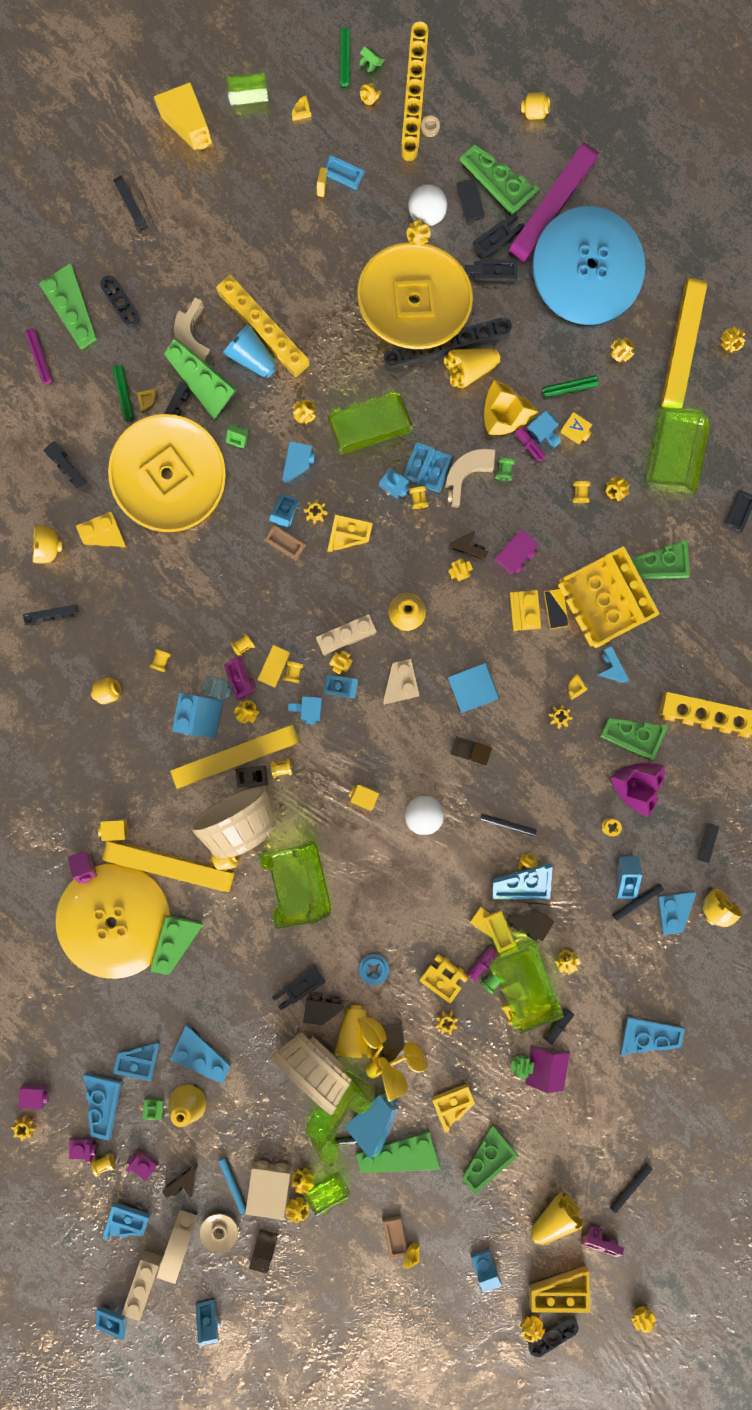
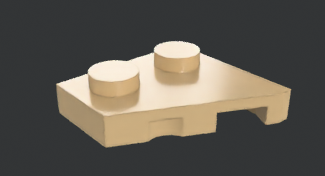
M411 659L392 663L383 703L388 704L420 696Z

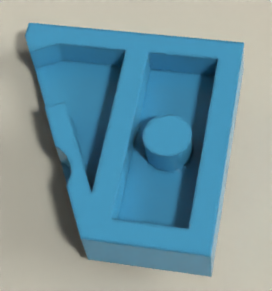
M691 891L658 896L662 934L683 933L696 897V892Z
M160 1043L118 1053L113 1073L152 1081Z
M114 1202L102 1239H109V1236L119 1235L120 1238L128 1237L129 1235H144L151 1214Z

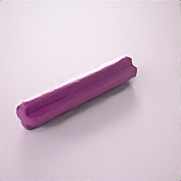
M34 328L25 330L43 384H49L53 382L36 330Z

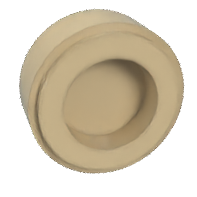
M433 115L424 117L421 121L422 133L427 137L437 135L440 129L438 118Z

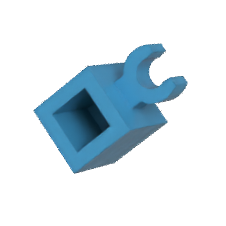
M543 412L527 428L533 438L537 439L536 442L538 444L546 438L549 444L555 448L561 442L560 438L553 433L558 424L556 423V417L552 413Z
M389 468L379 482V487L398 499L400 496L404 497L409 490L407 486L409 480L392 468Z
M302 696V704L288 703V711L301 712V720H305V724H316V721H321L322 698Z

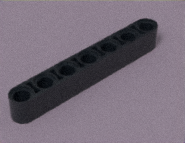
M501 317L462 328L455 337L449 340L452 343L451 347L446 348L441 344L432 347L434 351L431 353H427L424 349H410L400 346L391 348L384 353V366L387 370L395 371L448 356L451 350L472 349L504 340L510 334L512 323L508 318ZM498 326H505L507 328V331H499ZM487 331L489 336L482 337L479 332ZM468 336L471 340L463 342L461 337ZM408 351H412L416 356L408 358L405 354ZM393 356L397 358V361L389 363L387 358Z

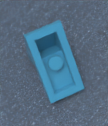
M281 494L270 515L269 521L290 528L299 500Z
M612 646L602 650V660L610 668L597 675L621 683L629 681Z
M327 675L324 694L355 699L358 679Z
M489 1249L472 1254L471 1259L483 1292L501 1287L502 1285Z
M215 1300L195 1304L198 1344L203 1346L219 1342L218 1328L221 1327Z
M104 1307L96 1309V1329L118 1339H125L127 1317L121 1315L124 1308L116 1312Z

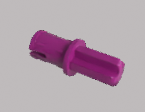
M525 426L515 432V435L525 446L524 449H528L537 461H541L546 457L544 451L536 443L537 439L533 438Z
M490 946L480 958L476 959L477 962L471 969L466 972L467 976L476 981L485 969L488 970L489 964L499 954L498 951Z

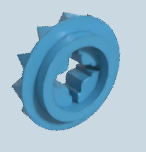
M369 954L359 964V975L365 983L378 985L388 977L389 965L384 957L378 954ZM368 963L372 966H375L379 963L377 968L378 973L373 972L372 974H369L370 967Z

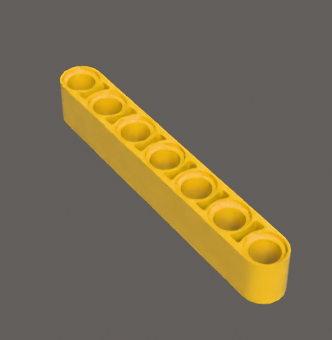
M421 21L414 23L411 28L401 156L406 161L415 160L419 149L429 31L427 24ZM420 33L423 34V36L419 37L416 36V34ZM419 52L422 55L417 56L414 53ZM418 71L420 72V74L415 75L412 72ZM417 90L419 93L413 94L411 91ZM416 109L417 112L411 113L409 110ZM414 128L416 131L409 132L407 129ZM407 147H413L414 150H413V151H407L405 148H407Z
M690 277L686 280L661 407L681 410L683 406L707 289V281Z
M293 724L171 770L170 773L176 789L300 743Z
M112 840L106 841L102 860L225 892H230L235 874L230 870H217L207 864Z

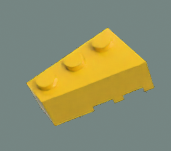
M586 1265L529 1285V1307L531 1312L590 1313L589 1270Z

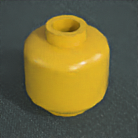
M530 92L526 95L525 100H522L521 111L525 113L529 120L544 119L546 114L550 112V98L544 92Z
M106 677L93 683L91 696L98 703L107 704L119 698L121 686L117 680Z
M214 855L210 857L212 867L221 871L235 868L240 860V855L218 859Z

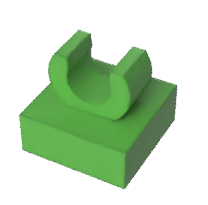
M364 46L360 52L364 56L360 60V65L364 66L367 61L370 63L368 72H373L375 66H382L385 61L371 47Z
M238 423L230 424L227 429L226 443L244 449L247 443L248 427L245 426L242 429L238 427Z
M145 1098L142 1119L161 1121L163 1118L164 1099Z

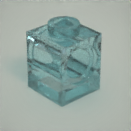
M206 675L201 694L225 701L226 698L230 697L232 687H230V682Z

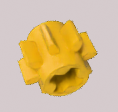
M422 220L410 223V228L406 232L408 240L411 243L415 242V246L427 243V238L430 237L429 226L426 223L422 224Z
M735 326L726 329L720 338L723 341L721 346L730 352L741 349L746 341L743 338L745 333Z
M624 337L622 340L618 338L610 345L613 348L610 353L618 362L622 360L626 362L634 355L632 351L634 345L628 338Z
M301 399L300 402L297 401L292 407L295 410L293 417L299 423L305 422L307 424L316 417V414H314L315 405L310 400Z
M615 476L606 482L608 487L605 492L610 499L616 498L617 501H620L629 494L627 490L630 484H628L624 477L619 479L618 476Z
M317 499L314 504L308 502L309 508L304 509L305 513H309L306 520L312 519L314 524H316L317 520L324 522L323 515H328L327 511H323L325 503L319 505ZM315 508H318L319 512H321L317 513V516H314L311 512Z
M464 558L450 564L452 569H449V573L452 579L457 578L459 582L471 576L469 571H472L473 568L470 561L465 562Z
M344 651L341 654L335 652L329 664L333 666L332 671L339 675L342 671L347 673L353 660L349 659L350 654Z
M247 700L244 702L239 701L233 713L236 714L239 722L246 724L249 721L253 723L259 711L256 710V704Z
M560 705L559 710L552 707L554 712L548 714L549 717H552L550 724L557 723L558 729H560L561 724L568 727L567 721L573 719L568 715L571 710H563V705ZM561 711V715L564 716V719H561L559 722V719L556 718V714H560Z
M566 949L558 953L559 959H556L555 962L561 973L566 972L569 975L578 970L577 965L581 964L575 951L571 952Z
M442 1010V1015L436 1016V1020L439 1023H436L435 1027H441V1034L449 1032L452 1035L451 1031L453 1028L458 1029V1026L454 1024V1022L458 1021V1017H452V1010L449 1013H445ZM447 1019L450 1025L446 1026L444 1020Z
M27 1114L24 1115L22 1120L17 1117L15 1119L16 1124L11 1127L15 1133L13 1137H19L21 1141L26 1136L31 1138L34 1135L32 1131L37 1129L33 1122L34 1118H27Z
M304 1168L303 1171L297 1169L291 1176V1186L296 1188L295 1191L300 1194L303 1191L309 1193V1190L314 1187L315 1176L307 1168Z
M296 1197L295 1200L291 1199L286 1205V1217L290 1218L291 1222L297 1224L299 1220L304 1221L309 1215L308 1203L304 1202V1199Z
M642 1306L634 1310V1317L631 1320L636 1330L639 1331L641 1329L643 1333L652 1331L655 1328L654 1322L657 1321L652 1309L647 1310L646 1307Z
M527 1316L519 1326L523 1329L521 1333L523 1338L529 1342L542 1339L545 1330L542 1329V1321L536 1316H530V1318Z

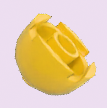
M34 525L32 562L40 564L51 562L56 558L57 552H61L62 540H58L56 531L51 527Z
M712 889L704 899L702 906L706 915L705 919L711 925L716 924L721 927H728L736 923L743 914L735 902L731 904L727 900L730 897L718 889Z

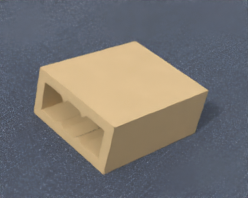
M263 1160L253 1162L245 1215L284 1220L291 1167L283 1163L273 1165Z

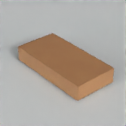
M275 524L264 539L265 542L297 561L306 547L305 543Z
M401 1215L383 1218L382 1222L390 1259L405 1256L408 1248Z

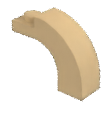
M195 297L193 302L190 301L185 310L186 314L178 311L174 324L175 338L182 341L208 364L212 357L210 349L199 344L193 338V327L204 308L202 301Z
M474 450L466 453L454 463L445 484V488H452L448 493V502H451V507L459 508L461 485L467 475L473 472L493 471L495 450Z
M179 1210L157 1278L176 1283L198 1217L197 1215Z

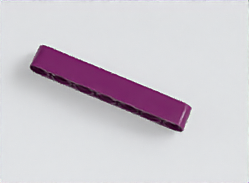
M585 142L582 143L515 239L509 252L524 262L528 259L535 249L543 230L558 216L600 154L598 151Z

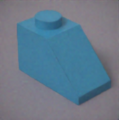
M289 442L282 478L283 483H289L308 470L310 463L314 464L316 452H313L312 446Z
M619 857L617 866V899H637L642 878L639 857Z

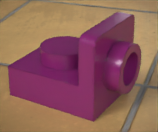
M94 1137L70 1138L69 1159H86V1163H90L97 1153Z
M140 1150L137 1155L133 1153L126 1163L129 1165L125 1171L129 1173L132 1170L146 1181L156 1169L158 1163Z

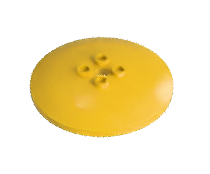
M408 242L387 247L370 259L360 275L357 299L364 320L378 336L400 347L426 349L449 341L461 331L471 312L473 293L465 270L451 255L432 245L423 244L415 246V242ZM416 297L419 302L412 303L409 298Z
M159 414L137 421L119 437L109 459V484L117 504L133 521L155 531L177 532L199 524L215 509L220 501L225 485V464L217 443L203 427L182 416ZM164 468H169L172 471L171 478L164 479L161 476V471Z
M115 863L95 866L97 877L92 878L87 883H78L76 880H73L63 892L56 912L57 936L68 958L85 972L102 978L128 977L144 970L152 963L165 915L171 916L169 903L159 884L144 871ZM109 917L116 919L117 924L115 927L107 925Z

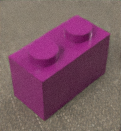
M521 529L494 560L510 575L514 572L518 574L525 566L523 561L527 557L531 559L538 552L535 548L539 544Z

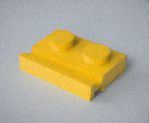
M538 590L510 592L513 631L540 629Z

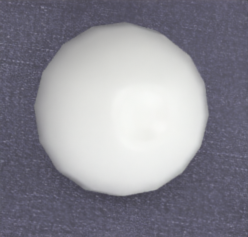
M430 184L421 185L416 188L410 195L408 202L411 218L414 221L422 220V224L426 223L428 226L439 223L446 215L448 206L444 192L437 186Z
M418 796L411 800L406 807V824L416 834H433L443 824V807L438 800L431 796Z

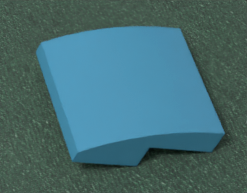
M416 442L403 477L414 484L425 486L429 490L440 493L454 457L437 451L433 447Z
M487 663L448 677L461 713L500 699Z

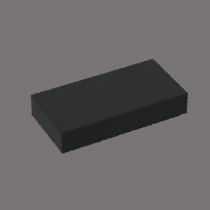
M472 178L457 182L456 186L465 221L483 218L485 214L476 179Z
M738 490L723 526L739 533L743 532L752 511L751 494Z
M707 823L698 860L706 863L710 862L719 826Z

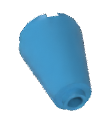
M249 324L237 334L236 338L223 351L227 357L262 377L266 375L270 377L277 369L275 367L276 361Z

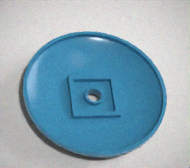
M583 206L565 211L546 226L536 243L533 254V277L537 290L552 311L570 322L595 325L616 318L632 305L643 284L645 257L640 240L632 227L623 218L607 209ZM588 259L595 260V268H590L588 266Z

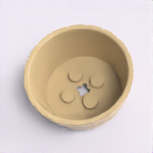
M254 786L239 791L211 806L192 822L190 829L211 851L212 855L222 859L243 854L259 845L276 827V819L273 815L265 786Z
M301 1032L270 1055L279 1068L314 1102L330 1115L334 1113L345 1091L350 1086L352 1079L345 1073L347 1068L314 1036L309 1039Z

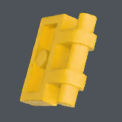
M437 954L434 960L439 963V966L435 968L430 964L419 981L451 1003L461 990V986L456 983L458 979L466 982L469 977L461 967L457 968L446 956L442 957L440 954ZM445 968L453 973L451 978L442 973Z

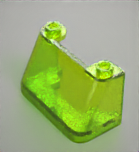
M314 841L258 854L260 866L265 871L271 870L279 907L274 909L272 914L275 929L313 924L331 914V902L319 850Z
M532 939L491 959L492 963L489 964L492 974H497L513 1014V1018L510 1020L514 1030L519 1029L520 1035L564 1018L536 944Z
M345 1071V1073L352 1081L334 1113L330 1115L318 1106L305 1129L306 1135L318 1156L330 1167H333L339 1156V1145L336 1143L335 1135L348 1111L352 1109L357 1113H364L374 1102L375 1087L350 1071Z

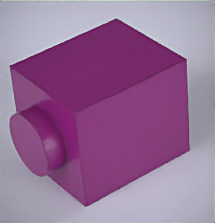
M86 850L67 857L72 878L78 883H87L92 878L97 877L92 855Z
M24 1083L19 1089L18 1108L42 1109L49 1102L50 1091H47L48 1084Z

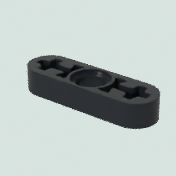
M120 175L113 179L137 228L140 230L146 227L147 224L123 177Z
M111 275L103 277L100 286L124 324L128 327L137 326L140 322V316L116 278ZM110 282L116 291L114 294L107 287L106 283ZM118 297H124L125 304L117 306L115 300ZM128 309V311L134 318L133 321H130L128 319L125 310Z
M566 1315L543 1329L545 1333L542 1338H545L547 1345H545L542 1339L534 1342L528 1341L530 1354L533 1357H541L575 1336L579 1329L576 1319L571 1315ZM569 1323L573 1328L569 1329L566 1327V1324ZM556 1332L558 1338L553 1341L549 1340V1333ZM535 1343L537 1345H540V1349L537 1350V1348H534L533 1345Z

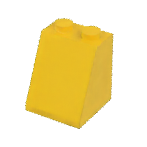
M191 83L154 96L161 118L194 150L204 149L212 143L207 124Z

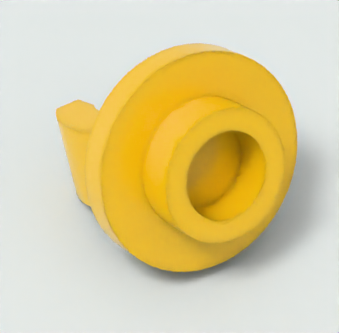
M374 83L365 84L360 89L361 99L367 105L375 103L381 94L380 90L375 92L373 88Z
M529 853L522 854L518 870H521L523 866H526L528 869L537 867L538 861L536 857Z

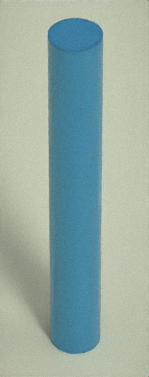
M223 1157L218 1162L239 1212L244 1214L246 1212L245 1203L227 1160Z

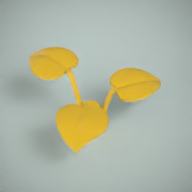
M369 1017L358 1018L357 1021L360 1025L363 1039L368 1046L374 1049L378 1048L375 1055L371 1057L373 1061L365 1067L367 1075L371 1078H376L382 1074L388 1101L403 1096L408 1089L406 1079L392 1065L407 1060L408 1067L412 1071L423 1072L428 1067V1061L419 1045L410 1041L405 1043L403 1047L406 1056L388 1063L384 1057H378L383 1049L382 1043L387 1039L382 1025Z

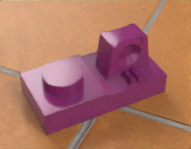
M241 656L234 657L224 664L237 700L246 697L256 690L253 679H248Z
M590 1226L587 1235L581 1239V1245L614 1257L623 1256L624 1247L619 1246L617 1241L611 1239L602 1241L603 1229Z

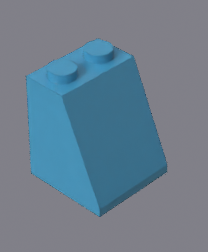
M179 693L172 732L216 738L223 700Z
M386 1094L379 1095L345 1126L369 1159L381 1152L399 1111L398 1101L396 1099L388 1101Z

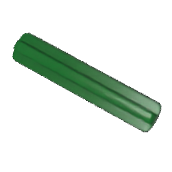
M342 27L340 29L339 82L340 86L348 87L350 85V29Z
M115 365L112 369L123 419L125 422L133 421L134 414L124 368L122 365Z
M593 375L544 386L542 393L546 398L595 387L598 385V377Z

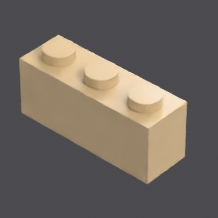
M368 614L319 635L316 639L325 656L377 632Z
M144 1250L121 1315L140 1321L163 1256Z

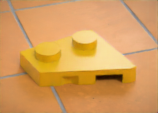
M108 512L76 526L85 545L126 547L113 512Z
M335 515L327 551L331 552L369 542L373 523Z
M468 1084L432 1097L445 1133L450 1130V1126L456 1120H460L465 1111L475 1104Z

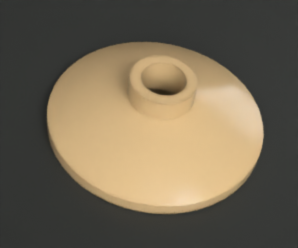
M225 1214L209 1216L204 1220L200 1228L202 1244L208 1250L215 1253H223L230 1250L238 1239L237 1224L230 1216ZM217 1228H222L223 1232H217Z

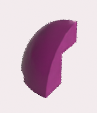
M642 763L625 767L611 777L613 786L620 798L630 808L639 814L649 817L658 802V789L664 783L665 765Z

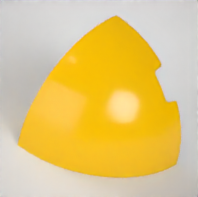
M496 380L493 381L484 407V422L488 434L502 435L511 433L523 427L535 417L538 411L526 397H519L514 393L512 387Z

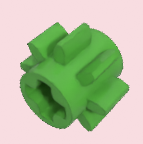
M516 1055V1060H511L510 1071H514V1076L528 1078L529 1074H533L534 1062H530L529 1056Z

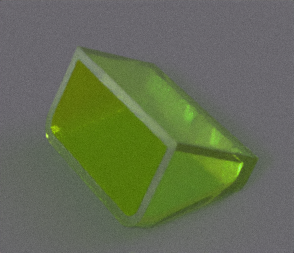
M396 391L389 392L380 399L378 397L370 398L367 400V403L361 405L359 403L351 404L345 410L335 409L328 416L339 456L412 433L413 429L400 393L396 394Z
M663 408L662 414L659 416V430L655 435V449L651 454L652 464L647 473V481L650 485L685 493H696L710 432V419L700 409Z

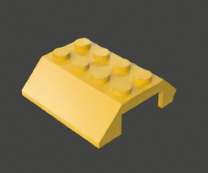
M624 546L559 580L560 584L558 586L563 596H568L569 599L566 601L572 613H577L578 616L575 618L581 630H586L587 632L584 636L590 647L594 646L597 648L630 629L660 615Z

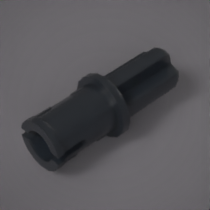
M565 1008L556 1021H552L553 1025L543 1038L553 1045L561 1032H565V1027L574 1017V1013Z

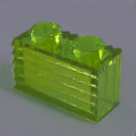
M264 72L254 73V75L247 73V75L227 77L231 105L269 101Z
M339 1172L314 1185L309 1190V1193L305 1192V1199L315 1216L328 1214L333 1206L337 1204L342 1206L350 1197V1191Z

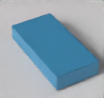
M331 154L324 168H328L327 177L355 190L358 189L365 174V170Z

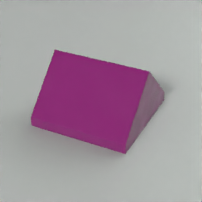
M532 1046L530 1062H534L533 1074L528 1075L525 1084L546 1093L564 1091L570 1052Z

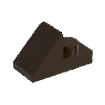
M475 531L452 541L449 545V549L485 561L488 554L484 546L478 544L470 545Z
M455 736L450 754L487 766L492 747Z
M266 765L235 769L237 788L269 785Z
M196 1162L165 1185L162 1193L166 1198L171 1195L176 1196L184 1189L192 1199L198 1168Z
M259 1230L249 1269L268 1274L278 1237L277 1233Z

